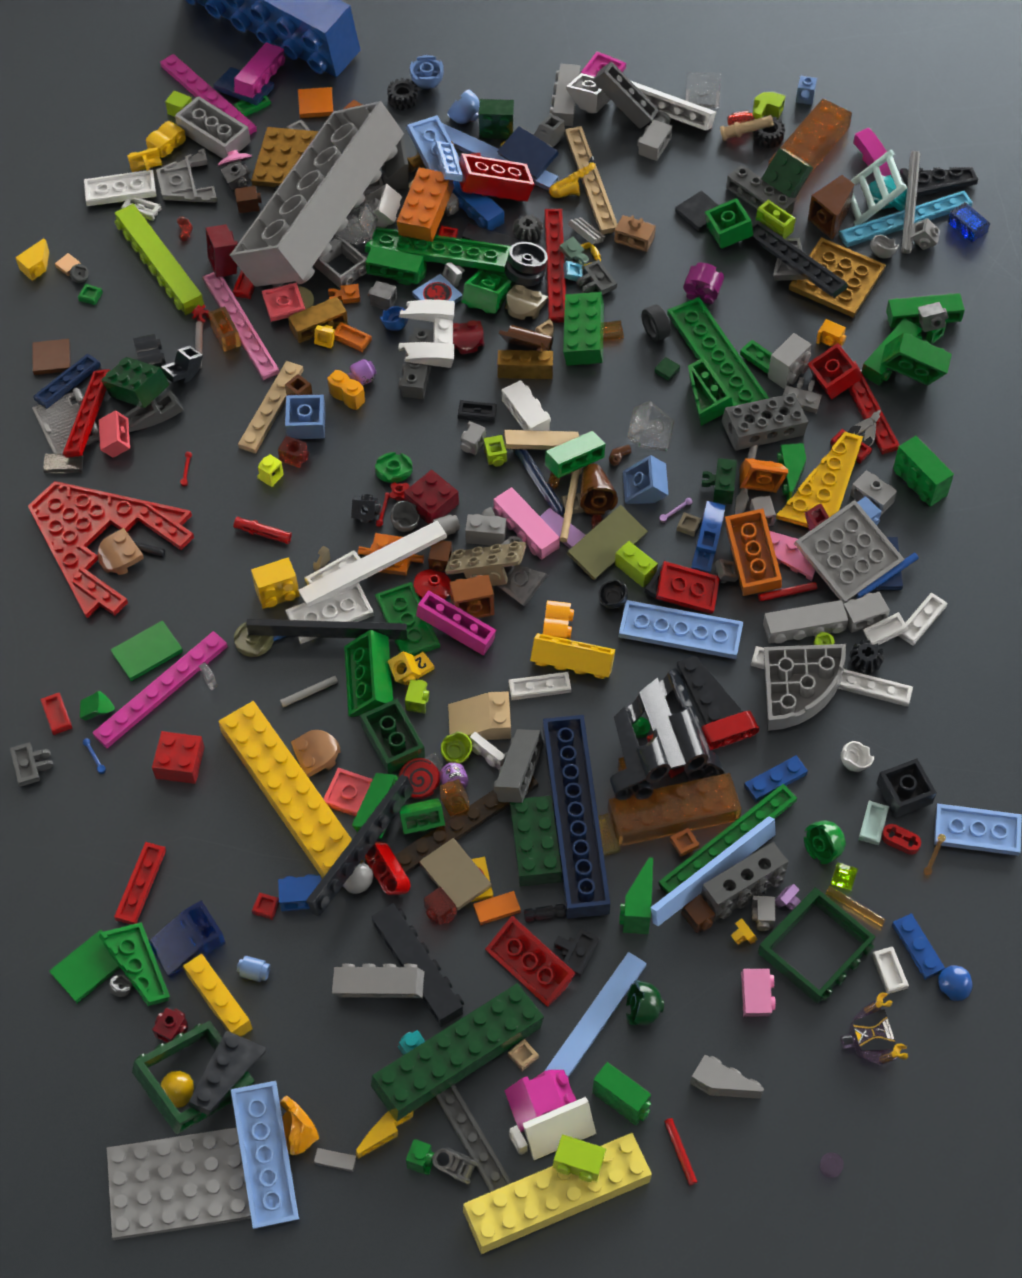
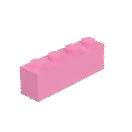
M512 487L494 498L493 511L496 516L506 518V526L510 530L513 529L517 537L521 538L529 546L533 555H537L542 560L560 548V537Z

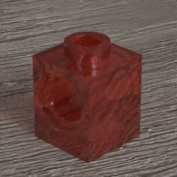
M286 436L278 448L279 460L300 468L309 456L307 443Z

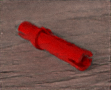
M237 516L233 524V528L249 532L250 535L256 534L289 544L292 538L291 532L260 524L257 520L250 521Z

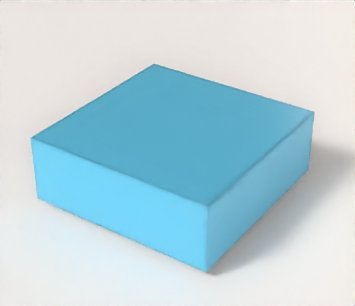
M565 261L563 264L564 278L577 281L583 276L581 264Z

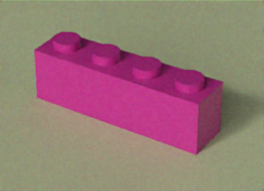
M266 42L234 78V92L250 98L260 93L263 85L269 82V79L272 75L276 74L280 66H283L285 62L284 49Z
M428 590L419 602L416 613L418 618L484 656L494 642L496 634L494 628Z

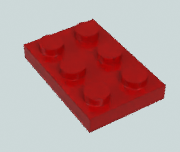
M664 561L661 567L656 599L712 614L716 604L719 576Z

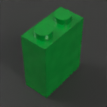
M606 1062L594 1078L592 1094L634 1125H637L640 1120L643 1122L651 1111L649 1110L652 1105L650 1102L651 1093L613 1065Z

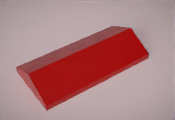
M513 916L510 917L485 948L490 955L547 1007L566 990L575 975V972Z

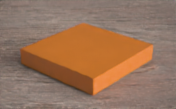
M332 87L298 89L300 118L325 117L332 114Z

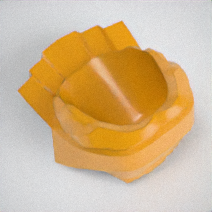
M285 1096L280 1101V1105L286 1111L282 1119L287 1149L290 1155H298L304 1153L307 1148L319 1139L316 1127L303 1109L289 1096Z

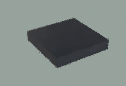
M701 190L676 206L675 212L699 232L707 227L705 211L719 205Z

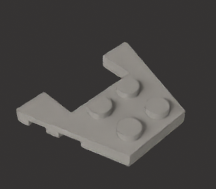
M204 148L198 150V153L193 156L191 154L185 156V159L178 163L174 161L156 170L163 200L217 202L214 186L195 189L191 168L208 164Z

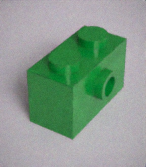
M439 798L403 805L399 811L404 834L445 826Z

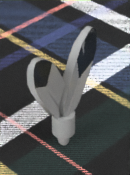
M879 409L870 418L851 427L848 433L859 435L865 431L864 442L870 447L875 440L876 422L880 417L881 410Z

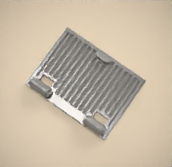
M78 388L64 395L48 409L42 405L32 407L55 457L63 455L83 401V396ZM76 398L77 403L72 405L70 400ZM94 422L91 430L93 435L88 438L86 445L100 440L99 428L96 422Z

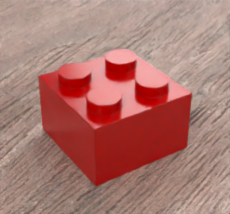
M839 343L807 364L813 377L831 399L862 379L858 367Z
M161 731L152 765L155 778L196 784L205 749L202 736Z

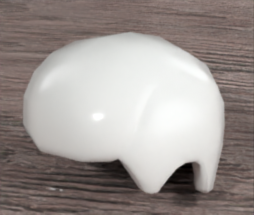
M851 741L845 744L841 751L842 763L850 771H863L870 767L874 761V756L870 755V748L860 742Z

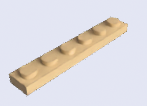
M289 361L285 362L238 443L240 449L257 453L286 402L285 384L297 374L301 375L304 371L303 366Z

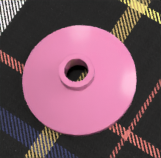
M238 150L227 152L228 156L221 160L218 166L228 165L230 162L237 160L244 161L252 158V155L238 153Z

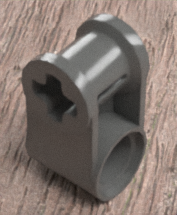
M450 1148L439 1149L433 1155V1164L436 1168L450 1174L461 1182L470 1184L471 1180L469 1178L474 1167L479 1164L477 1160ZM443 1152L447 1153L450 1157L448 1165H443L440 1162L439 1157Z

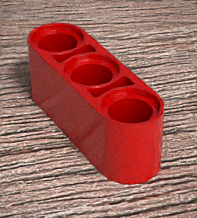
M744 711L701 727L710 750L752 737L760 731L751 711Z
M376 842L364 859L386 894H407L411 887L409 878L388 844Z

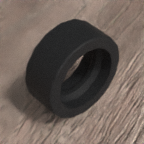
M654 304L642 310L641 318L644 329L653 341H659L670 335V322L661 306Z

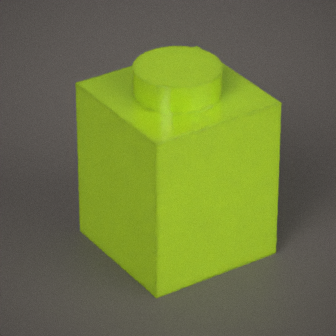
M173 91L165 101L167 114L175 117L179 111L192 102V98Z

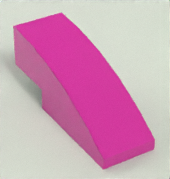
M869 127L855 134L853 144L863 154L862 160L868 166L887 152L881 141ZM886 161L879 167L882 176L891 175L892 177Z

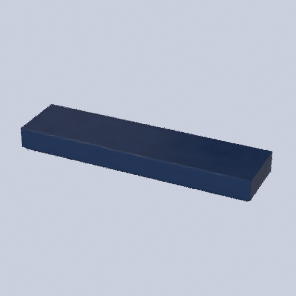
M87 353L33 396L34 400L48 409L91 375L93 371L100 368V361Z

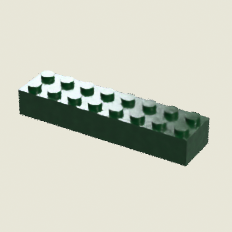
M517 983L373 1074L371 1087L397 1122L540 1029L544 1016Z

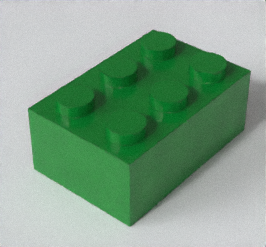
M904 332L885 345L880 365L928 386L948 373L952 354L946 352L943 348L935 347L925 340H920L912 334Z
M914 436L898 447L893 469L898 476H901L906 481L908 487L913 489L920 499L930 507L947 497L954 473L917 436Z

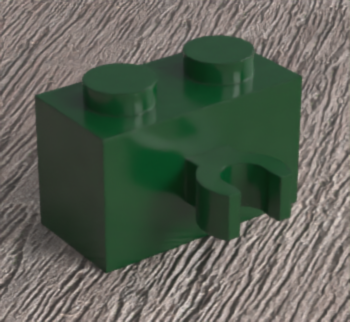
M718 458L716 475L709 471L703 472L702 478L709 480H702L701 486H715L713 502L732 504L737 460Z

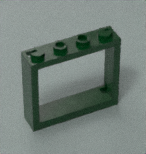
M815 887L759 945L758 954L818 1004L822 999L827 1000L834 991L832 988L836 984L840 986L847 978L846 973L850 969L854 971L861 963L860 958L864 954L868 956L875 947L873 943L876 936ZM815 905L862 943L820 990L773 951L780 941Z
M210 1020L204 1024L199 1023L195 1025L191 1031L185 1034H178L172 1041L167 1044L162 1043L158 1045L154 1051L148 1054L139 1055L134 1061L133 1075L176 1135L232 1104L231 1090L209 1115L193 1108L180 1113L148 1068L205 1037L216 1051L222 1036ZM247 1071L232 1089L254 1085L255 1080Z

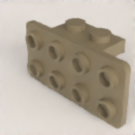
M514 541L504 545L494 544L483 548L479 546L469 550L458 549L451 554L445 571L448 575L464 573L466 579L477 575H489L492 586L504 585L508 581L504 567L521 564L527 546L525 542Z

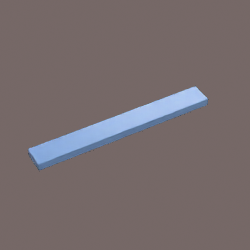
M442 123L456 149L467 154L481 152L482 157L508 161L498 155V148ZM545 170L538 179L533 177L532 179L534 185L549 191L551 185L558 181V176Z
M770 816L653 905L651 907L653 924L656 926L661 925L702 893L704 883L741 862L776 835L775 819Z
M630 952L626 954L546 1070H564L569 1078L627 995L630 985L635 983L634 981L638 979L645 969L646 962Z

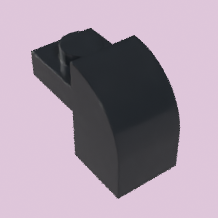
M191 345L178 349L175 361L161 366V370L169 381L175 382L180 380L185 384L198 372L203 354Z

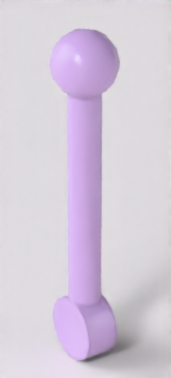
M686 498L684 503L666 515H661L659 517L660 522L665 523L668 517L686 505H691L692 499Z

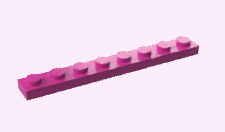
M172 54L160 61L161 67L195 97H201L249 127L250 135L257 131L256 126L177 56Z
M214 631L93 731V736L106 749L109 748L228 647L227 642Z

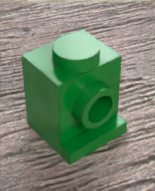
M414 1139L406 1158L407 1168L429 1175L434 1155L431 1145Z

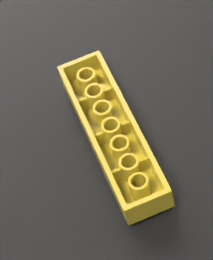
M633 1133L600 1146L606 1148V1153L597 1182L593 1180L592 1182L583 1181L578 1175L571 1173L569 1175L561 1174L556 1168L551 1166L463 1203L464 1215L480 1253H486L649 1183L652 1173Z

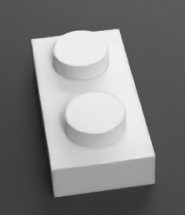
M474 732L470 736L472 751L477 755H482L490 766L500 769V766L504 764L505 755L478 733Z

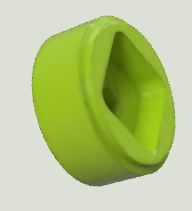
M826 632L819 633L814 640V645H832L835 643L833 636Z

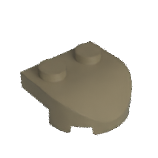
M515 285L507 293L505 308L508 309V314L514 318L524 320L526 316H532L535 319L539 316L540 309L547 303L548 296L538 291L529 290L522 285Z

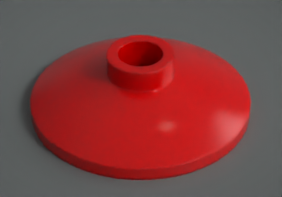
M427 569L416 575L413 586L415 592L421 598L429 590L445 600L450 596L451 580L443 572Z

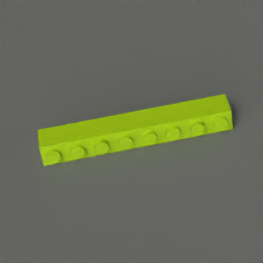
M131 204L116 211L115 224L119 230L122 229L125 239L131 242L136 253L139 252L142 262L148 264L151 274L157 276L159 285L165 287L168 297L174 299L177 309L182 310L187 315L198 305L202 307L204 302L201 292L136 206Z

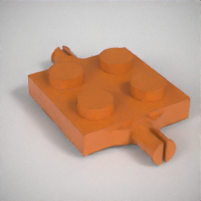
M375 533L371 547L359 546L358 555H369L403 537ZM413 554L380 572L407 576L408 567L411 562L423 564L424 555Z

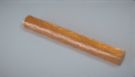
M829 886L826 894L881 927L885 923V918L835 888Z

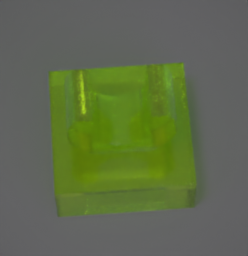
M837 862L831 884L852 890L858 869Z

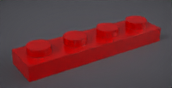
M145 842L114 916L115 920L131 925L137 923L166 853L165 847Z

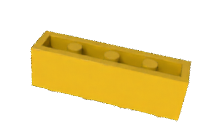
M537 633L534 637L530 661L535 662L539 666L552 665L558 670L571 669L577 674L590 673L594 674L596 678L604 679L611 674L616 649Z
M202 953L183 965L186 975L225 1030L240 1037L252 1030L249 1018Z

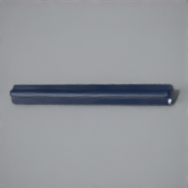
M513 449L551 509L557 514L563 515L565 508L526 449Z

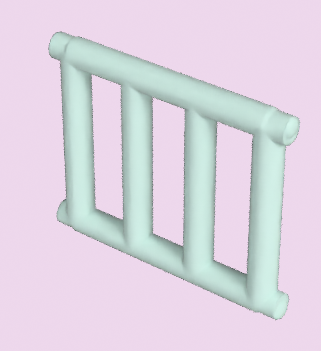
M893 150L886 152L851 180L854 186L860 183L869 210L861 215L853 193L851 208L856 219L854 221L855 226L865 222L907 189V186L902 183L894 162ZM886 161L896 185V189L890 194L879 169ZM872 172L883 198L877 204L874 203L866 181V177Z

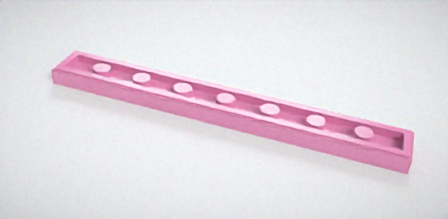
M214 272L203 276L204 283L263 381L278 375L280 372L279 368L223 276L216 278Z

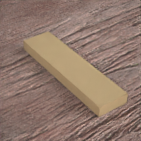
M504 430L506 449L549 450L579 437L578 432Z

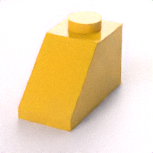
M43 238L15 257L19 269L32 281L47 270L49 249L46 240Z

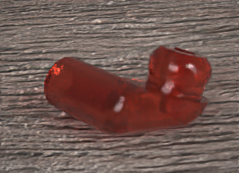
M180 216L177 219V223L182 230L179 238L182 241H187L193 226L188 219Z

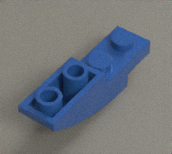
M711 501L706 502L691 565L692 569L710 574L726 505Z

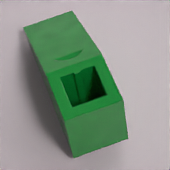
M804 443L781 445L780 453H777V463L783 464L788 469V474L782 485L783 495L787 496V501L793 497L805 469L807 458Z

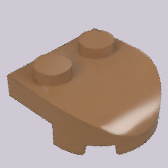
M124 528L104 538L98 549L100 566L107 573L113 572L118 575L128 573V567L144 559L142 552Z
M311 730L291 741L299 764L308 778L324 768L330 770L335 766V760L338 753H340V745L337 739L322 730Z

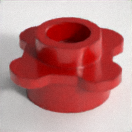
M392 483L390 485L392 489L390 497L397 501L405 500L404 491L409 488V484Z

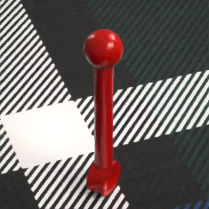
M189 451L185 453L186 462L183 478L180 480L181 486L188 485L187 473L189 461L192 457V453Z
M388 492L385 493L379 519L376 521L378 527L383 525V516L390 498V493Z

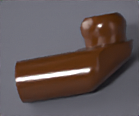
M630 445L612 449L609 456L610 464L618 465L622 456L630 454L632 452Z

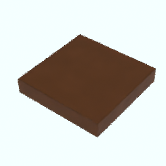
M69 339L32 342L34 375L64 372L71 367Z

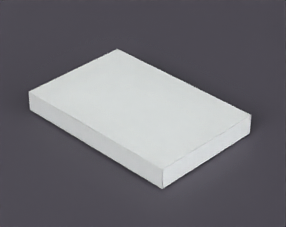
M586 1097L523 1123L531 1156L534 1160L557 1151L562 1134L578 1140H583L596 1134L589 1102Z

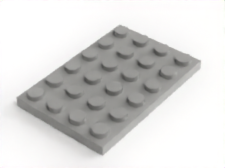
M237 1128L107 1147L113 1240L251 1219Z

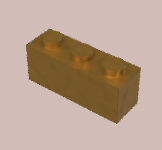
M338 297L328 299L325 302L311 306L288 317L290 330L299 343L315 337L317 325L323 327L329 325L335 329L340 322L348 323L347 311Z
M498 350V378L553 379V351L539 353L536 350Z

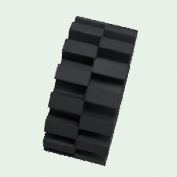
M401 78V81L395 79V82L392 81L391 85H388V102L395 109L399 107V110H402V107L407 110L408 106L412 108L413 105L417 104L418 87L416 83L414 84V81L410 82L409 79L404 81V78Z
M774 117V126L754 131L753 139H755L756 143L759 142V146L763 144L764 148H767V146L773 148V145L777 147L784 139L785 124L781 123V119L777 121V117Z

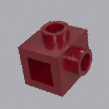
M166 1007L164 1012H161L155 1020V1026L152 1029L155 1037L168 1043L178 1034L187 1033L188 1023L185 1018L186 1015L178 1009L171 1010Z

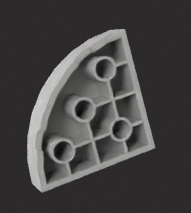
M846 644L764 647L768 731L798 725L816 715L828 704L841 683L845 666Z

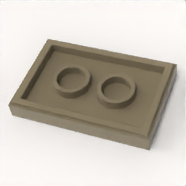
M454 838L419 861L421 867L457 911L492 887L491 882Z

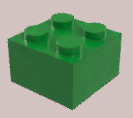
M737 198L705 211L707 227L721 249L754 235L752 221Z

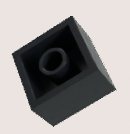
M917 758L880 772L876 783L895 818L933 804L937 794Z

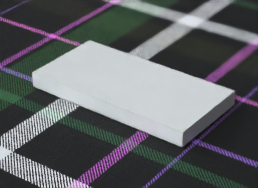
M153 170L84 179L87 206L121 202L127 199L134 200V198L156 197Z
M359 582L310 607H307L304 602L286 609L289 620L359 622L374 616V612ZM298 637L300 644L318 638Z

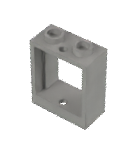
M340 235L329 242L332 246L330 251L314 263V266L339 288L342 285H351L353 281L367 273V258ZM340 254L345 255L355 264L342 275L327 264Z

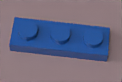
M796 755L745 782L744 787L752 799L757 802L767 797L782 784L787 786L806 776L808 770Z
M912 913L892 923V927L925 980L941 973L945 969Z

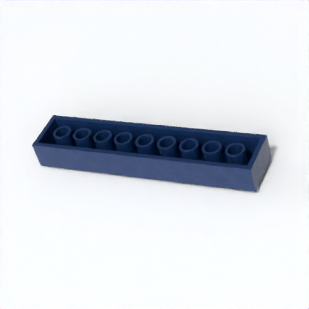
M584 715L543 719V737L561 861L567 919L610 914L611 904Z

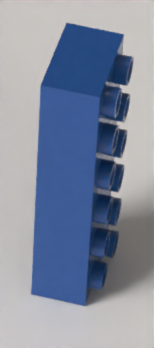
M185 0L191 5L197 2L205 6L206 10L215 18L223 16L229 19L232 25L241 32L249 30L255 33L263 44L266 42L269 44L273 43L283 48L284 53L289 58L296 60L299 57L307 61L308 65L319 74L325 71L337 78L361 51L351 7L341 0Z

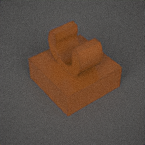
M689 827L670 837V841L680 857L699 848V843Z

